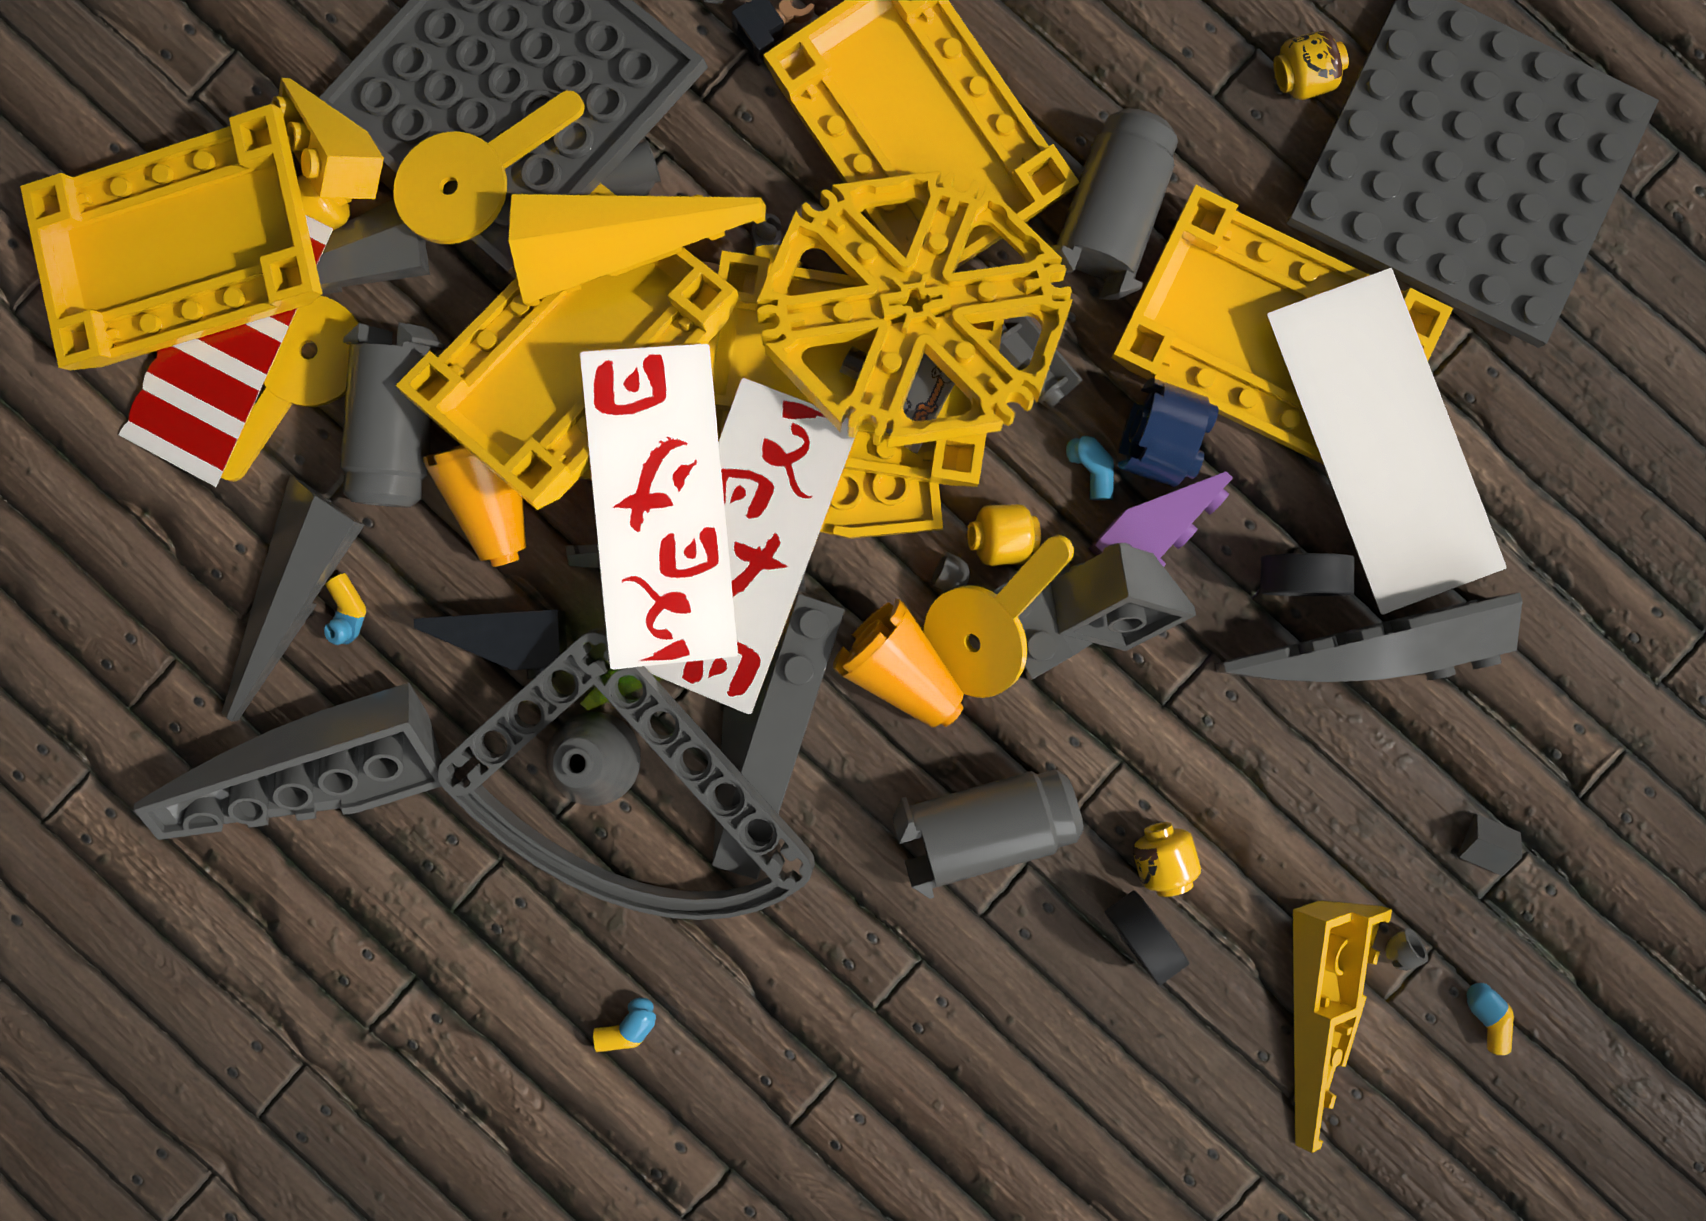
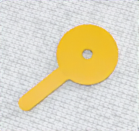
M564 91L489 143L475 135L456 131L439 133L423 140L406 155L395 177L394 202L401 219L419 237L438 244L460 243L479 235L493 223L504 205L507 193L505 169L579 119L585 108L583 100L574 91ZM457 181L458 187L454 193L450 195L443 194V187L447 182Z
M320 296L313 303L297 308L263 383L266 388L251 409L221 475L222 479L234 482L244 477L292 404L305 407L322 406L332 403L346 394L350 345L343 343V338L359 322L340 303L328 297ZM309 342L315 343L317 345V354L311 359H305L302 355L303 346Z
M1055 535L1047 539L998 594L979 586L966 585L945 592L931 605L924 623V634L965 695L978 698L996 696L1010 688L1021 676L1027 659V641L1023 626L1018 617L1072 559L1074 554L1073 545L1065 536ZM970 634L978 637L980 641L979 650L971 646L969 642Z

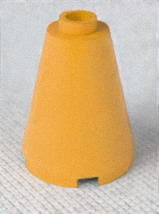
M462 445L455 446L448 452L441 453L439 451L424 456L425 467L480 561L490 560L492 567H497L519 560L518 551L526 548L523 497Z
M895 599L894 606L887 602L871 614L852 634L856 638L852 650L849 652L842 647L833 662V669L839 675L931 728L940 724L947 727L963 711L964 706L961 704L964 693L906 605L900 599Z

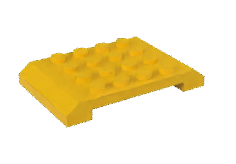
M844 0L763 54L764 61L776 84L844 183L941 170L940 182L937 187H942L944 177L951 172L955 174L954 190L965 192L970 188L972 180H976L979 184L977 200H979L984 194L985 186L987 185L1025 223L1075 190L1080 183L1054 144L1048 146L949 0ZM906 202L864 209L863 211L872 225L906 258L925 212L923 207L914 202ZM979 225L974 227L969 234L957 268L1002 239V237L990 226Z
M269 104L229 117V127L79 176L71 177L58 173L20 186L58 368L71 371L104 367L313 303L322 295L281 108Z
M601 183L589 194L617 196ZM683 247V251L615 277L607 274L581 284L582 289L571 293L561 291L540 299L541 304L536 306H526L523 303L516 277L438 357L429 351L395 386L413 404L538 510L560 499L591 466L580 359L581 352L707 344L727 323L739 299V295L734 286Z
M1195 185L1111 358L1127 370L1147 380L1155 378L1208 397L1210 404L1218 406V414L1324 465L1267 314L1370 275L1236 211L1238 204ZM1409 288L1405 292L1400 290L1428 361L1453 308L1415 289Z
M722 251L718 275L736 288L739 299L725 326L707 343L710 346L718 442L740 381L743 378L813 404L765 354V346H762V330L777 327L774 323L758 324L757 299L773 264L770 263V258L728 251ZM797 267L787 290L790 296L858 287V285L848 275ZM916 298L908 299L907 306H911L914 313L922 312L923 305L918 304ZM1004 319L972 324L999 351ZM874 338L810 347L803 352L801 358L803 363L833 394L847 396L853 393L857 381L839 372L842 363L852 346L868 354ZM955 384L936 419L963 415L971 409L970 399ZM862 424L858 428L843 468L951 486L978 487L987 433L923 442L916 454L905 446L887 448L890 436L888 433H886L883 442L879 446L874 445L875 428L870 424Z

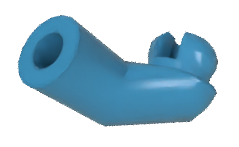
M1085 435L1080 439L1074 438L1070 440L1066 447L1067 458L1070 462L1082 463L1090 472V500H1113L1114 461L1111 455L1096 438Z

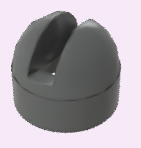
M945 552L934 570L931 586L944 592L956 587L966 586L970 578L968 565L960 557Z
M1405 928L1394 934L1385 946V955L1388 960H1392V964L1396 969L1407 971L1428 962V955L1423 943L1410 928Z

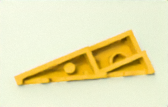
M512 194L508 241L522 301L526 306H536L541 304L540 299L561 291L571 293L582 289L581 284L607 274L615 277L682 252L683 246L702 239L709 238L715 240L725 236L724 231L754 221L759 224L765 221L766 205L759 197Z
M1316 901L1293 909L1295 1145L1311 1153L1321 1149L1323 1141L1319 1138L1323 1108L1333 1109L1336 1095L1329 1091L1333 1075L1337 1066L1346 1067L1367 998L1363 995L1367 963L1377 965L1380 951L1373 948L1380 922L1389 923L1391 919L1392 909L1384 906Z

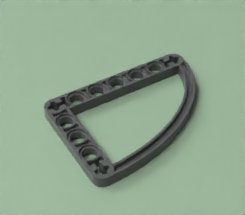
M594 628L581 636L448 755L438 769V779L443 789L473 819L507 847L534 866L567 885L603 901L634 911L667 918L692 920L731 918L757 912L783 901L805 886L810 880L815 865L814 856L807 845L645 666L618 669L609 679L604 675L610 669L609 664L601 657L594 661L588 655L592 650L590 643L598 645L602 642L607 647L603 654L604 658L609 662L607 631L604 628ZM565 670L572 674L576 684L573 693L561 694L554 689L551 682L554 671ZM631 675L639 679L643 687L642 696L635 700L622 696L618 689L620 677ZM592 685H595L768 875V878L751 885L729 890L701 892L668 889L641 883L609 872L579 858L550 841L505 807L482 783ZM528 700L538 705L541 711L539 723L530 725L520 719L517 708L521 701ZM659 711L670 714L675 720L676 727L674 733L665 736L656 733L651 727V715ZM497 731L504 735L507 740V750L505 753L494 754L486 748L484 743L486 732ZM696 747L704 751L708 758L707 768L702 771L689 769L683 762L684 750ZM475 755L480 763L468 773L467 777L458 780L454 775L458 767L463 766ZM722 783L734 785L740 792V802L735 806L728 807L722 805L715 797L716 786ZM753 819L765 820L772 827L773 836L767 841H756L748 834L747 824ZM780 839H783L785 842L780 850L784 857L789 861L798 858L802 862L799 868L800 874L794 870L788 873L782 870L785 860L777 850L772 857L766 854L774 849Z

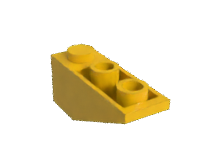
M281 78L279 94L273 97L271 104L282 109L291 152L295 154L301 165L304 177L310 180L319 198L376 199L384 157L368 131L291 78Z

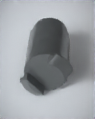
M1123 109L1110 114L1106 119L1102 132L1093 140L1079 179L1080 183L1075 190L1056 246H1050L1062 258L1061 264L1066 267L1065 274L1071 273L1076 269L1091 276L1106 279L1099 299L1117 300L1134 294L1142 288L1143 283L1136 280L1135 276L1175 166L1173 155L1178 139L1172 126L1160 116L1140 109Z
M398 322L397 346L392 345V331L359 323L343 338V343L350 345L340 468L344 472L343 493L353 503L411 508L421 500L422 482L428 476V470L425 467L423 457L430 454L432 419L405 397L395 385L429 351L437 356V350H445L446 345L428 328Z
M1056 769L1040 774H1035L1032 771L910 806L908 805L907 798L903 797L892 817L899 844L918 838L923 840L926 855L905 860L904 863L911 887L929 899L934 898L932 888L1056 854L1059 847L1077 843L1084 831L1080 808L1070 779L1067 775Z

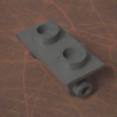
M1028 316L1011 318L1005 325L1003 324L1000 353L1018 370L1025 369L1030 364L1041 331ZM1057 349L1038 399L1040 404L1045 401L1051 409L1083 381Z

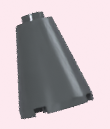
M585 712L569 718L557 728L547 749V769L554 786L569 800L587 806L605 805L622 797L635 783L640 768L641 748L634 732L620 718L603 712ZM581 755L586 759V768L581 763Z

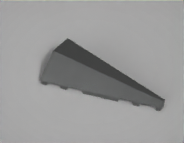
M394 198L347 221L343 226L332 231L317 264L322 295L342 292V287L430 275L425 239L415 234L403 222L396 209Z
M292 475L287 482L222 710V714L231 722L238 721L316 607L317 604L313 602L365 526L332 504L331 500Z

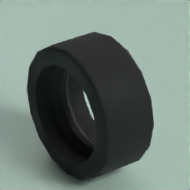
M1288 553L1262 556L1260 592L1264 595L1274 596L1354 594V557L1351 555L1328 553Z
M1136 890L1127 894L1104 912L1118 934L1157 985H1162L1189 965V961L1181 948Z

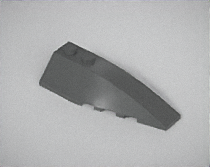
M1520 592L1484 597L1214 663L1216 673L1265 680L1302 682L1366 681L1423 673L1426 674L1427 681L1455 675L1454 666L1471 662L1473 669L1494 666L1502 663L1501 654L1517 651L1522 598Z
M800 594L795 596L752 713L746 714L725 704L723 710L721 752L778 815L845 613L843 608ZM729 783L718 785V802L728 807L735 806L740 802V792L734 785ZM716 819L712 866L757 880L761 868ZM753 819L747 824V832L754 840L763 842L771 839L773 834L772 827L765 820Z
M408 682L318 711L229 749L135 802L134 811L158 840L221 832L223 824L236 822L247 824L248 828L268 825L269 818L295 815L297 821L316 819L317 811L341 808L343 815L359 813L441 787L438 779V769L442 763V757L429 715Z

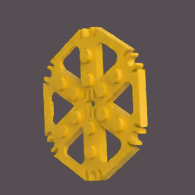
M941 170L832 185V192L827 189L821 191L820 203L826 210L816 211L805 202L802 204V218L795 211L757 299L758 324L774 323L777 325L774 329L762 330V346H765V354L839 432L841 431L842 423L850 415L848 420L849 437L854 438L858 427L862 424H870L875 428L873 444L877 446L883 442L886 429H892L893 431L888 438L887 448L1001 431L1003 424L1010 426L1015 416L1014 411L1008 407L1007 403L1016 402L1028 412L1032 408L1034 399L1038 402L1073 301V299L1070 300L1072 289L1071 287L1057 288L1051 284L1052 282L1064 280L1066 267L1061 264L1062 258L987 185L985 186L984 194L977 200L979 184L976 180H972L967 191L958 192L953 189L955 174L949 172L944 177L942 187H937L940 182ZM906 202H914L923 207L925 212L906 258L861 214L864 209ZM979 225L992 227L1024 260V263L955 273L969 234L974 227ZM812 248L825 251L858 285V287L790 296L787 290L802 254ZM916 298L918 304L923 305L922 312L914 313L912 307L907 306L908 299ZM1022 316L1035 318L1041 325V333L1030 364L1023 370H1017L972 324ZM874 338L853 393L847 396L833 394L803 363L801 358L803 352L810 347ZM924 353L970 399L972 407L966 414L925 421H914L905 415L903 406Z

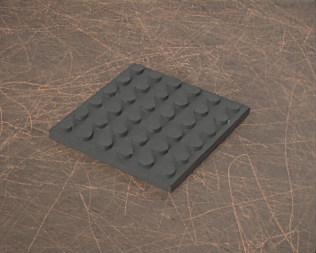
M409 0L319 98L368 131L384 157L383 163L397 174L400 164L406 155L420 142L433 135L453 131L465 132L489 143L560 93L568 90L578 93L585 106L582 116L505 169L507 193L504 205L493 223L482 233L470 239L515 278L517 275L508 241L511 195H589L614 171L704 73L708 66L703 57L633 0ZM457 181L447 182L443 187V194L450 195L454 193L458 187Z
M1394 0L1286 224L1381 271L1392 268L1395 278L1537 348H1541L1547 344L1659 100L1456 0Z

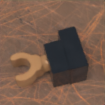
M752 0L749 3L747 1L732 11V29L759 66L765 62L763 54L774 48V43L783 38L784 25H790L793 22L804 23L809 21L814 14V4L811 3L803 9H796L791 5L793 0H782L777 4L776 8L773 7L769 0Z

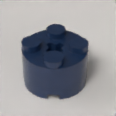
M1150 378L1141 389V391L1149 393L1144 404L1141 405L1134 402L1127 418L1118 452L1127 455V458L1119 461L1118 467L1176 487L1185 476L1194 479L1198 475L1204 460V452L1199 449L1204 434L1209 433L1216 422L1219 408L1216 405L1210 404L1206 396L1155 378Z

